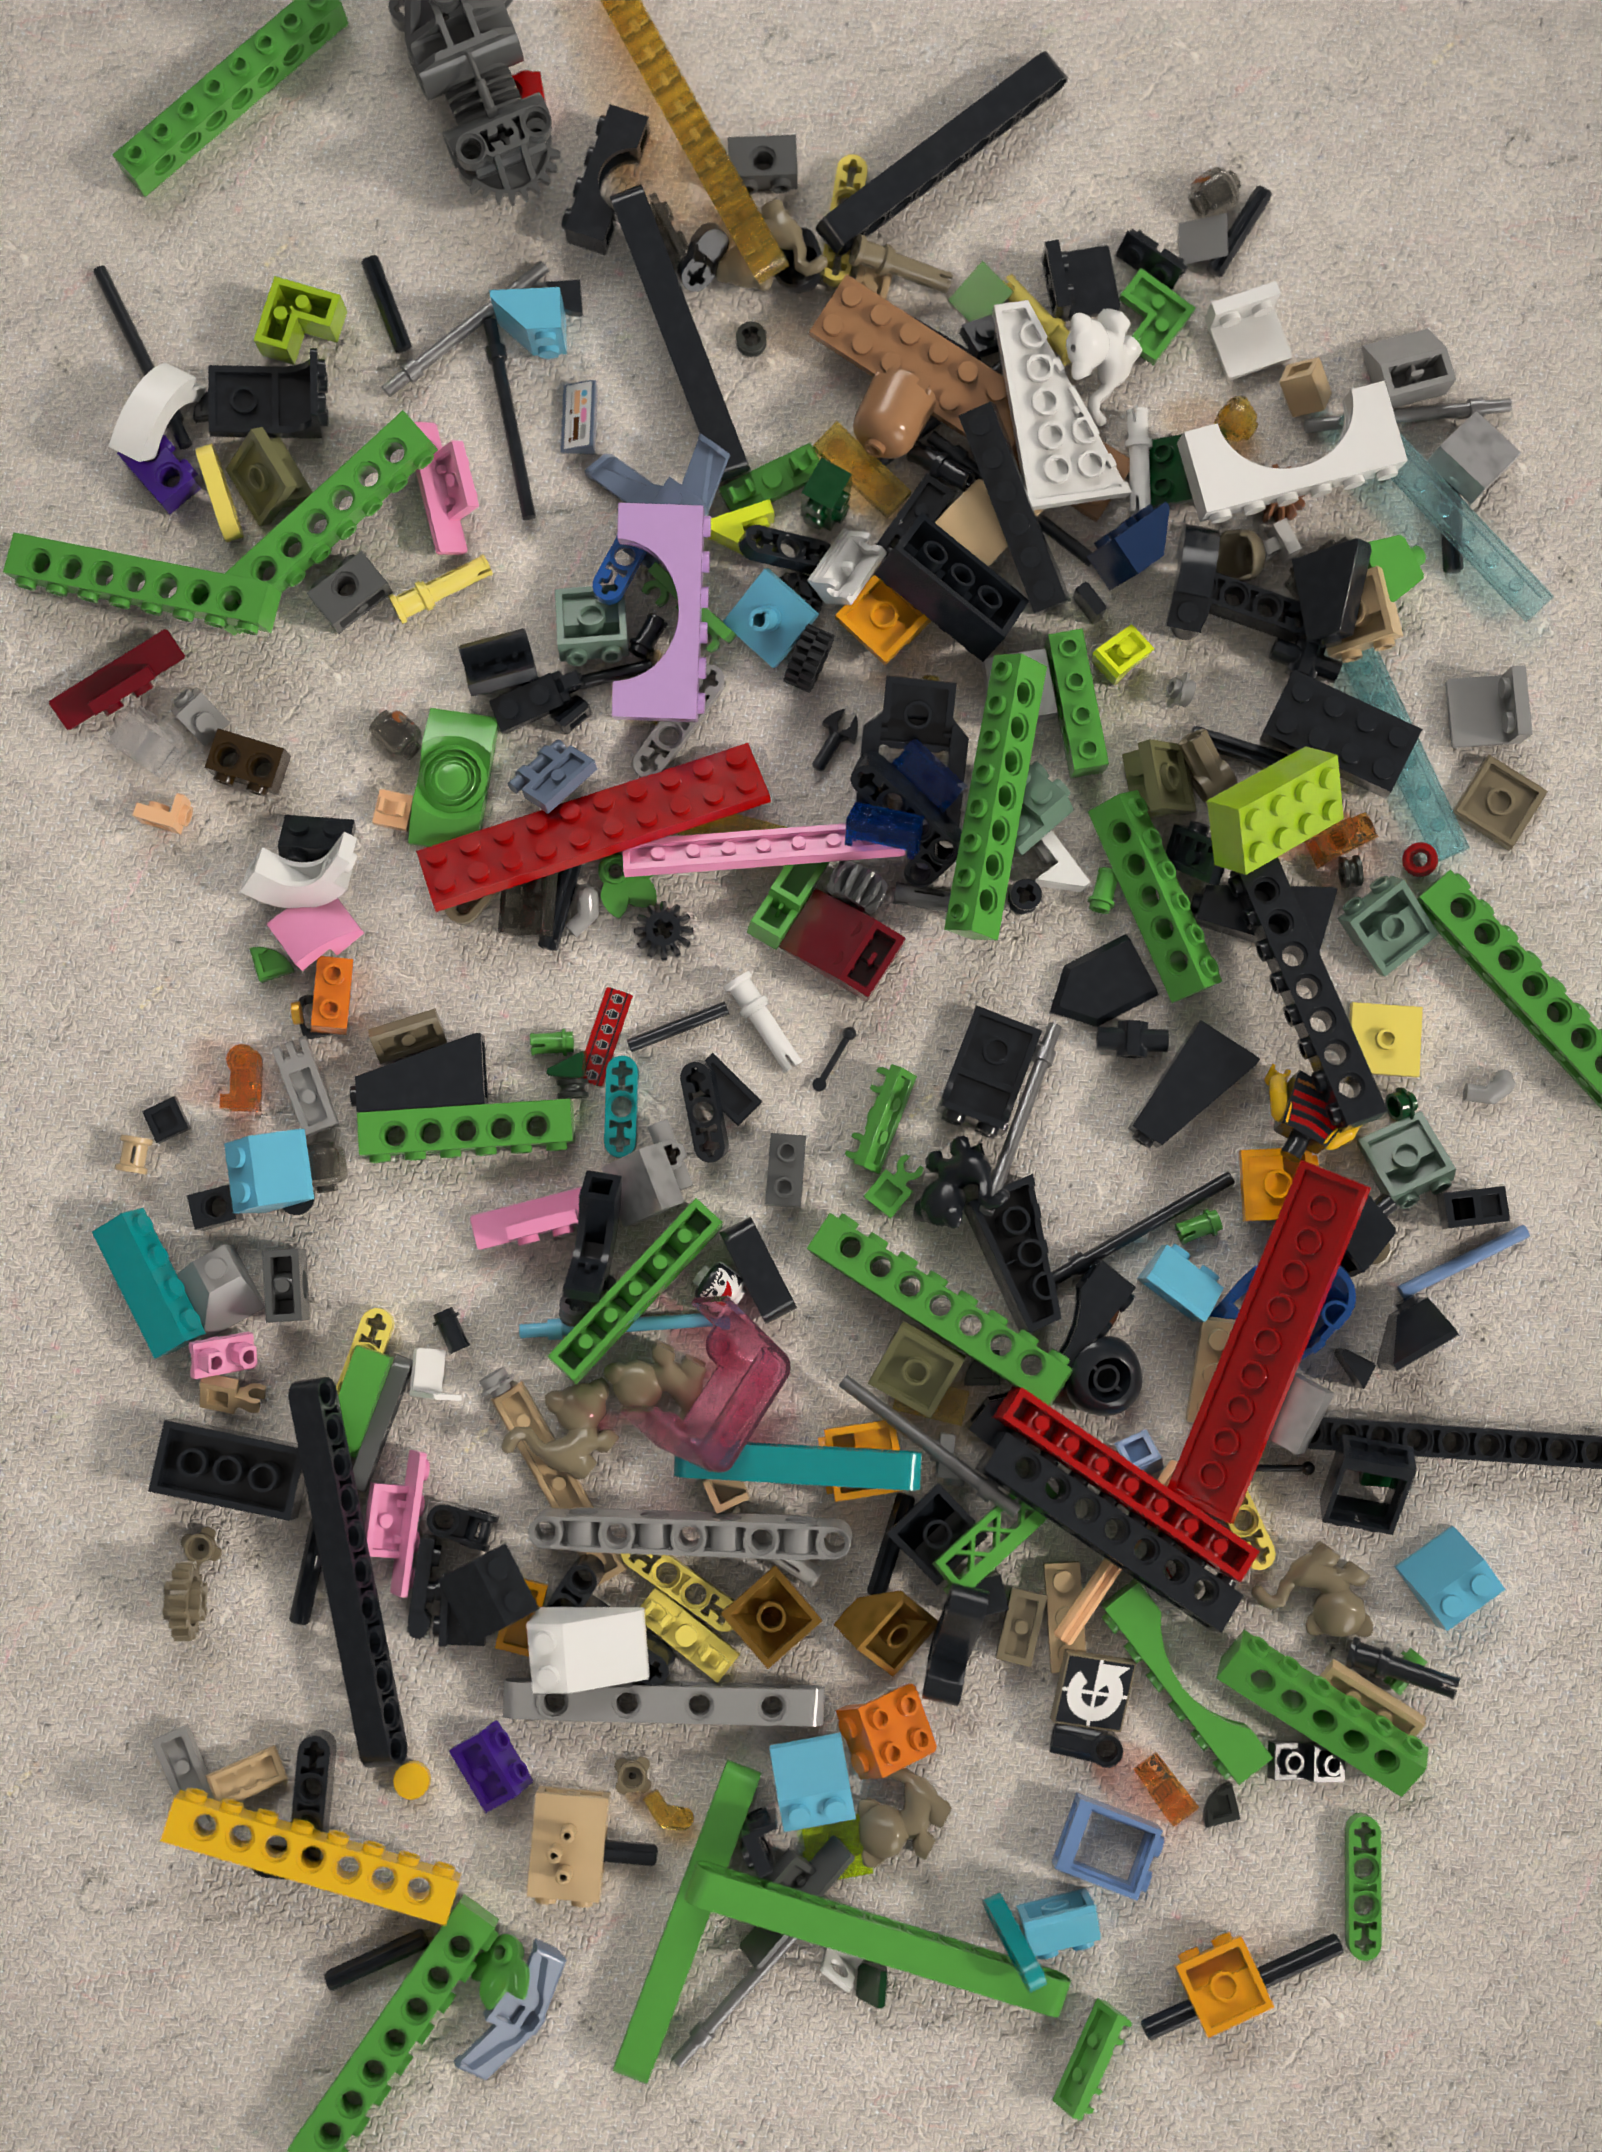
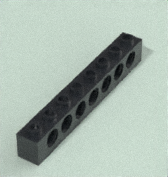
M1276 857L1247 875L1231 871L1229 874L1230 878H1228L1229 888L1235 898L1239 897L1244 908L1242 910V917L1246 927L1254 931L1258 941L1256 942L1258 956L1262 962L1266 961L1272 973L1269 975L1271 986L1276 994H1281L1285 1004L1283 1008L1285 1019L1290 1027L1294 1026L1299 1036L1297 1040L1298 1049L1301 1056L1305 1060L1308 1059L1314 1071L1311 1073L1312 1081L1316 1090L1319 1093L1323 1092L1328 1104L1325 1109L1330 1123L1333 1126L1337 1125L1339 1132L1342 1133L1380 1119L1388 1112V1109L1279 858ZM1258 889L1266 891L1270 896V901L1264 902L1259 900L1254 891ZM1275 921L1280 923L1284 933L1277 934L1271 931L1268 922ZM1289 953L1294 955L1298 965H1287L1282 958V954ZM1302 985L1307 987L1311 991L1312 998L1305 999L1299 996L1296 986ZM1310 1019H1321L1325 1024L1326 1031L1320 1032L1315 1030L1310 1023ZM1325 1051H1334L1339 1056L1340 1064L1334 1065L1329 1063L1325 1058ZM1339 1083L1350 1085L1354 1091V1097L1347 1098L1343 1096L1339 1091Z
M1012 1430L1010 1434L1008 1432H998L976 1466L975 1469L987 1478L990 1477L1000 1487L1208 1630L1223 1632L1244 1596L1234 1589L1236 1583L1232 1579L1219 1572L1215 1576L1206 1570L1207 1563L1193 1553L1188 1552L1185 1555L1177 1550L1175 1547L1178 1543L1162 1532L1156 1535L1146 1528L1148 1522L1133 1512H1129L1127 1515L1117 1508L1119 1504L1117 1500L1102 1491L1096 1494L1087 1487L1089 1484L1088 1480L1073 1471L1067 1474L1057 1467L1060 1462L1047 1452L1041 1451L1038 1454L1029 1448L1030 1441L1020 1433ZM1020 1458H1024L1029 1464V1472L1024 1478H1021L1015 1469L1016 1463ZM1051 1478L1057 1482L1059 1487L1058 1493L1054 1498H1050L1045 1491L1046 1483ZM1080 1499L1085 1500L1088 1506V1512L1082 1519L1075 1512V1505ZM1110 1519L1114 1520L1117 1525V1533L1112 1539L1108 1538L1105 1533V1525ZM1139 1540H1143L1147 1548L1146 1554L1141 1559L1136 1556L1134 1551L1135 1545ZM1169 1560H1172L1176 1567V1572L1171 1579H1168L1164 1573L1165 1564ZM1201 1580L1205 1586V1593L1200 1599H1197L1194 1595V1586Z

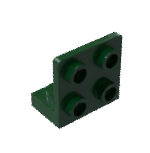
M1182 434L1152 439V448L1149 449L1150 498L1154 508L1164 502H1167L1169 506L1194 502L1177 445Z

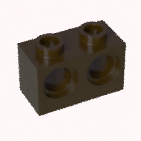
M218 728L204 768L214 775L213 780L220 784L233 787L234 782L247 785L246 790L248 792L266 797L267 792L279 795L291 755L282 747ZM230 753H237V762L231 767H224V758ZM263 763H270V773L265 777H257V768Z

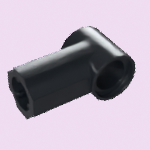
M1054 1723L1049 1752L1093 1762L1103 1768L1114 1767L1121 1761L1123 1747L1118 1736L1113 1731ZM1103 1740H1110L1115 1743L1114 1753L1108 1757H1102L1096 1753L1097 1745Z

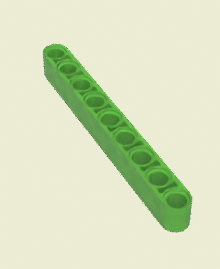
M727 1760L622 2041L612 2070L613 2072L646 2085L649 2081L711 1913L689 1904L684 1899L696 1862L706 1861L728 1867L762 1772Z

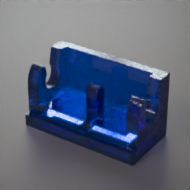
M917 739L910 741L901 755L891 763L943 813L968 787Z
M855 802L846 818L845 845L852 846L853 841L861 840L907 850V859L914 860L915 854L918 855L920 851L924 816Z

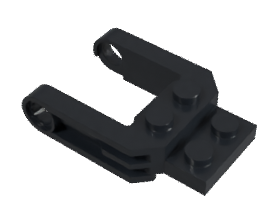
M886 675L883 710L863 725L860 756L870 751L879 753L880 745H886L894 749L934 753L947 751L948 759L942 811L959 826L969 738L953 719L957 682ZM858 792L856 793L853 823L871 821L873 806Z

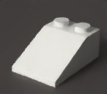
M539 1607L527 1622L532 1693L569 1694L649 1678L644 1607Z

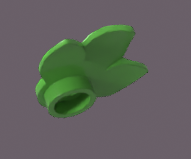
M619 853L606 856L601 860L598 867L599 877L604 883L601 890V900L611 915L621 918L629 904L640 908H647L650 904L653 907L656 906V890L649 879L654 875L624 877L623 855ZM613 866H620L622 868V874L619 877H612L609 874Z
M499 1935L487 1952H481L475 1960L478 1965L471 1974V1978L474 1981L481 1982L479 1994L483 2005L488 2010H492L506 1992L521 2000H525L528 1993L529 1967L523 1960L524 1947L514 1935Z

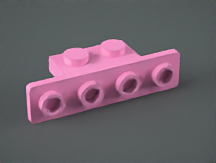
M414 422L438 449L433 454L434 458L428 466L421 470H416L435 551L439 555H463L468 550L460 520L479 507L463 441L451 440L442 447L435 423Z
M581 1187L472 1215L470 1221L477 1248L483 1250L518 1241V1245L523 1246L540 1241L538 1235L552 1232L553 1237L573 1233V1226L578 1225Z
M409 1450L404 1485L370 1482L364 1524L370 1557L394 1558L390 1593L400 1598L408 1597L409 1589H412L414 1583L413 1556L418 1551L420 1534L417 1531L418 1519L423 1515L425 1508L422 1489L423 1482L427 1480L430 1471L427 1453L418 1450Z

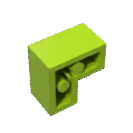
M274 276L254 336V342L262 356L295 365L305 334L338 343L348 311L339 294Z

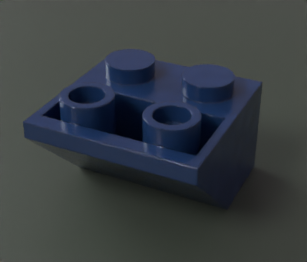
M1164 502L1155 509L1150 503L1119 524L1117 528L1094 542L1097 549L1086 557L1109 591L1138 575L1164 556L1170 511L1167 502Z

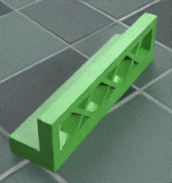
M1047 1482L1045 1491L1050 1498H1054L1057 1493ZM1011 1493L1008 1494V1496L1013 1500L1016 1499V1497L1013 1496ZM1018 1499V1504L1021 1505V1508L1018 1510V1520L1008 1529L1000 1528L1001 1512L1003 1510L995 1505L932 1563L948 1583L943 1590L948 1595L952 1583L974 1588L1041 1526L1047 1518ZM993 1520V1527H987V1525ZM980 1531L993 1533L992 1544L983 1552L975 1551V1536ZM968 1543V1551L960 1550ZM954 1555L967 1556V1567L957 1576L945 1564Z

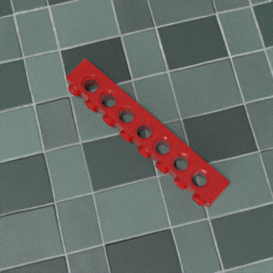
M1012 1387L994 1414V1419L1010 1430H1014L1026 1437L1032 1445L1055 1457L1068 1470L1084 1477L1097 1490L1113 1497L1119 1502V1505L1129 1512H1133L1145 1519L1148 1525L1174 1539L1178 1543L1177 1545L1187 1552L1203 1559L1216 1572L1222 1573L1234 1581L1242 1582L1260 1551L1023 1387Z

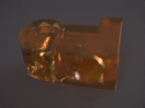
M1364 812L1353 818L1349 817L1304 842L1317 869L1369 844L1379 838V835L1368 813Z
M235 1045L229 1050L226 1057L227 1066L231 1070L230 1094H220L219 1108L226 1112H262V1056L249 1045Z
M1157 1752L1133 1768L1148 1789L1152 1799L1173 1827L1200 1808Z

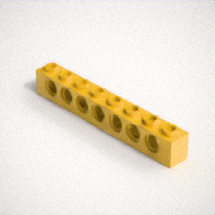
M187 1788L186 1791L180 1790L173 1799L160 1842L446 1926L461 1878V1873L455 1871L456 1867L449 1863L435 1861L433 1865L420 1861L421 1857L409 1851H399V1854L386 1851L383 1844L375 1841L365 1840L362 1844L349 1840L350 1836L342 1831L329 1830L328 1833L318 1831L308 1821L294 1819L291 1823L278 1819L279 1814L271 1810L258 1809L257 1812L244 1809V1804L234 1799L223 1798L222 1801L207 1798V1792L196 1788ZM203 1814L212 1816L216 1822V1828L212 1830L203 1829L199 1825L198 1816ZM237 1825L247 1826L251 1831L252 1838L249 1840L238 1839L234 1834V1827ZM276 1835L283 1837L287 1842V1849L282 1851L274 1850L269 1844V1838ZM309 1846L318 1847L322 1851L323 1858L319 1861H311L305 1856L304 1849ZM343 1857H352L357 1861L359 1868L352 1872L345 1871L340 1866L339 1860ZM380 1867L389 1868L394 1874V1879L389 1882H382L376 1878L375 1870ZM414 1878H423L429 1883L430 1888L425 1892H416L411 1888L410 1881Z

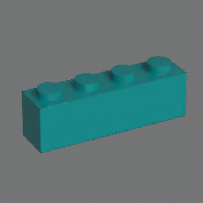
M144 1207L121 1213L92 1231L154 1359L176 1352L188 1345L189 1342L195 1341L206 1334L201 1324V1319L185 1292L184 1284L178 1278L169 1260L168 1252L163 1247L153 1227V1222L147 1215Z

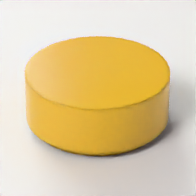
M419 1761L405 1762L394 1775V1788L402 1798L408 1800L418 1799L428 1790L431 1784V1773L427 1766Z

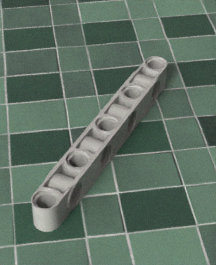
M611 1508L544 1509L538 1513L528 1529L529 1539L532 1544L543 1549H563L595 1553L780 1560L840 1559L848 1553L853 1536L849 1524L844 1520L836 1518ZM542 1521L550 1522L555 1528V1534H544L540 1529L539 1523ZM612 1524L622 1525L627 1530V1536L625 1538L614 1536L610 1526ZM688 1526L695 1528L700 1538L694 1541L686 1539L682 1534V1528ZM764 1529L771 1534L772 1541L760 1543L755 1539L753 1532ZM830 1532H838L844 1537L845 1542L840 1546H833L826 1540V1535Z
M531 1678L504 1679L503 1717L507 1719L756 1726L824 1725L825 1687L819 1685L665 1681L658 1686H649L641 1681L633 1682L632 1689L596 1688L563 1694L565 1705L554 1708L547 1702V1693H532ZM625 1692L632 1693L637 1698L638 1705L630 1710L624 1709L618 1702L619 1695ZM694 1695H705L710 1701L709 1708L705 1711L693 1709L690 1705V1699ZM768 1696H776L781 1700L782 1707L776 1713H769L762 1707L763 1700Z

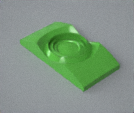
M430 708L422 740L418 780L412 799L409 844L430 847L482 830L499 729L495 717Z

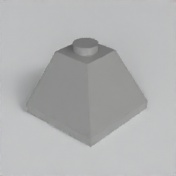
M223 1244L194 1260L177 1273L206 1332L205 1335L200 1337L201 1340L214 1337L265 1308V1303L234 1245Z

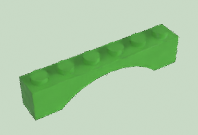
M1131 1580L1101 1604L1106 1612L1101 1618L1114 1634L1121 1631L1128 1641L1123 1647L1136 1663L1143 1660L1150 1669V1672L1146 1674L1148 1680L1158 1692H1161L1163 1689L1166 1690L1172 1698L1168 1706L1181 1722L1187 1718L1195 1728L1190 1735L1203 1751L1208 1747L1217 1757L1212 1763L1225 1780L1232 1777L1240 1785L1273 1759L1258 1737L1245 1723L1227 1719L1206 1709L1195 1701L1182 1687L1171 1669L1164 1650L1161 1633V1611L1137 1580Z

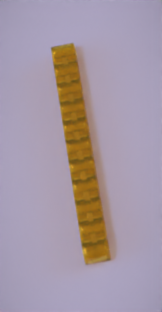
M600 0L745 262L761 285L788 267L789 263L642 0Z

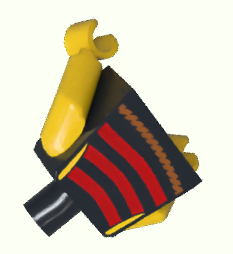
M1275 1064L1271 1065L1264 1080L1269 1086L1271 1116L1275 1120L1273 1130L1287 1138L1280 1152L1283 1157L1298 1163L1305 1150L1313 1154H1318L1324 1149L1335 1150L1355 1138L1361 1126L1340 1133L1337 1125L1333 1126L1330 1123L1325 1109L1326 1105H1328L1323 1092L1319 1093L1316 1090L1310 1075L1299 1070L1287 1083L1291 1070L1286 1069L1284 1074H1281L1275 1069Z

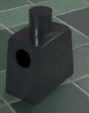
M1381 1194L1375 1200L1370 1195L1367 1197L1340 1263L1350 1277L1365 1272L1396 1234V1228L1388 1217L1396 1211L1397 1206L1394 1200L1387 1194Z

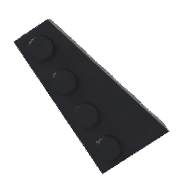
M1033 1173L1003 1187V1189L1010 1193V1199L1002 1207L995 1209L992 1216L985 1215L979 1211L981 1205L978 1202V1198L965 1204L963 1209L1018 1330L1023 1329L1028 1333H1032L1062 1319L1053 1272H1051L1047 1254L1049 1251L1047 1241L1044 1239L1040 1219L1042 1216L1039 1203L1037 1204Z

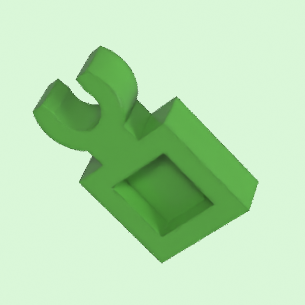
M907 1154L898 1160L896 1165L897 1172L894 1175L885 1169L863 1196L890 1219L913 1192L905 1184L908 1181L919 1178L924 1170L920 1165L916 1172L907 1173L904 1170V1163L910 1157Z

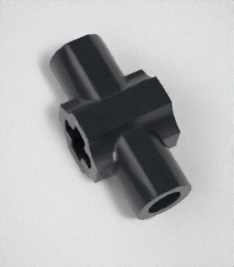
M1277 637L1269 654L1270 660L1287 666L1285 673L1291 676L1293 670H1297L1314 679L1318 677L1334 683L1342 667L1341 661L1324 655L1326 648H1321V645L1302 638H1298L1294 644Z
M1140 1020L1118 1021L1117 1027H1097L1096 1049L1117 1050L1116 1057L1131 1059L1147 1058L1148 1052H1168L1169 1030L1148 1029L1149 1022Z

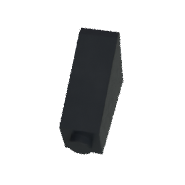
M1355 538L1292 559L1307 641L1319 644L1321 648H1330L1340 645L1343 638L1354 634L1372 552L1371 543Z

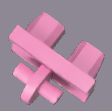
M251 1332L221 1337L215 1336L189 1342L192 1360L190 1377L193 1379L253 1369L257 1365V1348L254 1345L253 1333Z

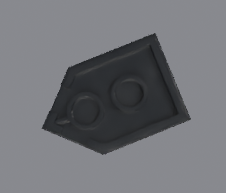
M1127 934L1063 966L1049 1013L1098 1027L1158 996L1157 988Z

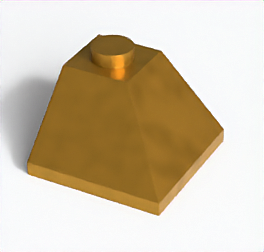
M900 1590L857 1597L833 1625L859 1652L894 1677L933 1633L938 1620Z

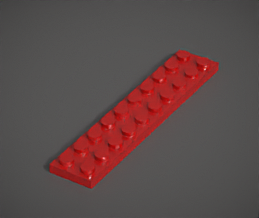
M745 743L662 770V772L650 774L561 803L549 814L540 810L417 850L416 853L436 912L770 803L771 799L749 743Z
M1304 1160L1300 1161L1168 1485L1169 1489L1198 1509L1229 1524L1235 1522L1371 1190L1369 1186Z

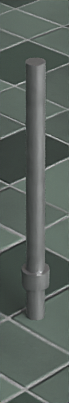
M539 261L505 289L530 288L549 273V270L542 261ZM491 300L415 360L410 358L401 365L400 368L402 370L381 386L384 392L391 397L410 381L415 383L424 376L423 371L483 325L485 319L493 317L495 312Z
M1483 397L1469 398L1465 403L1406 408L1393 411L1398 424L1466 416L1469 418L1475 411L1483 417L1485 414L1511 412L1512 402L1510 398L1484 400ZM1344 415L1305 419V433L1343 429Z
M1056 1023L1048 1024L1041 1045H1037L1034 1051L1032 1070L991 1177V1196L1000 1189H1003L1047 1068H1050L1056 1056L1054 1048L1062 1029ZM983 1206L979 1209L981 1213L992 1216L995 1211H989Z
M846 1375L839 1384L840 1388L976 1489L977 1496L987 1503L990 1500L1011 1517L1016 1515L1021 1505L998 1489L1000 1486L990 1477L987 1479L982 1477L850 1376Z
M789 1936L762 1969L759 1970L753 1966L704 2022L699 2021L689 2032L690 2038L672 2057L673 2061L680 2068H683L701 2047L704 2049L715 2038L713 2033L797 1941V1938Z

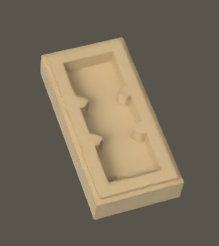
M275 1745L205 1775L213 1798L217 1801H222L223 1798L241 1801L288 1780Z

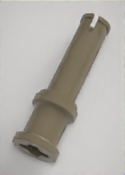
M862 234L856 237L849 255L850 265L856 267L860 264L874 269L876 274L880 276H886L890 273L939 291L942 294H946L952 284V280H948V278H953L952 272H947L896 253L892 245L885 244L882 246L868 241L867 237Z

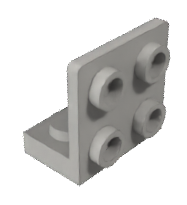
M1526 665L1512 666L1504 674L1498 676L1448 679L1445 682L1450 738L1453 748L1520 744L1533 734Z

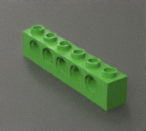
M1134 790L1118 794L1087 811L1171 1002L1174 1003L1189 998L1223 982L1219 974L1218 964L1211 956L1206 945L1204 932L1194 918L1190 909V901L1182 891L1176 877L1175 867L1167 857L1162 845L1161 835L1155 829L1148 814L1147 804L1140 796L1139 791ZM1142 858H1143L1144 863H1145V868H1144V866H1143V864H1142ZM1184 954H1185L1186 957H1187L1188 964L1186 963V961H1185V959H1184Z
M571 1099L357 1113L359 1155L369 1157V1163L391 1162V1156L405 1155V1161L425 1160L426 1153L440 1152V1158L462 1157L461 1151L475 1150L476 1156L497 1155L498 1148H511V1154L531 1153L532 1146L546 1145V1151L567 1150V1144L576 1143L574 1108ZM538 1117L544 1118L547 1123L545 1133L541 1136H532L529 1132L530 1122ZM500 1120H508L512 1127L511 1133L506 1138H496L494 1135L495 1124ZM466 1122H472L476 1127L475 1136L469 1141H462L458 1134L459 1128ZM429 1125H438L441 1132L439 1139L431 1144L426 1143L423 1137L424 1130ZM395 1127H402L405 1132L404 1141L400 1145L392 1146L388 1140L389 1132Z
M695 1198L599 1300V1303L548 1355L549 1360L577 1385L722 1229V1221Z
M1243 1630L1221 1657L1216 1679L1400 1797H1403L1427 1770L1429 1748L1419 1738L1406 1734L1394 1726L1386 1717L1377 1715L1364 1707L1355 1697L1346 1696V1694L1331 1686L1325 1678L1316 1676L1300 1666L1294 1658L1285 1656L1270 1647L1261 1637L1253 1636Z

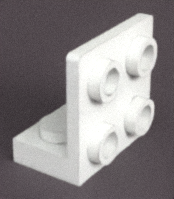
M1277 281L1211 302L1204 319L1227 380H1233L1291 359L1292 353L1274 308L1281 294Z

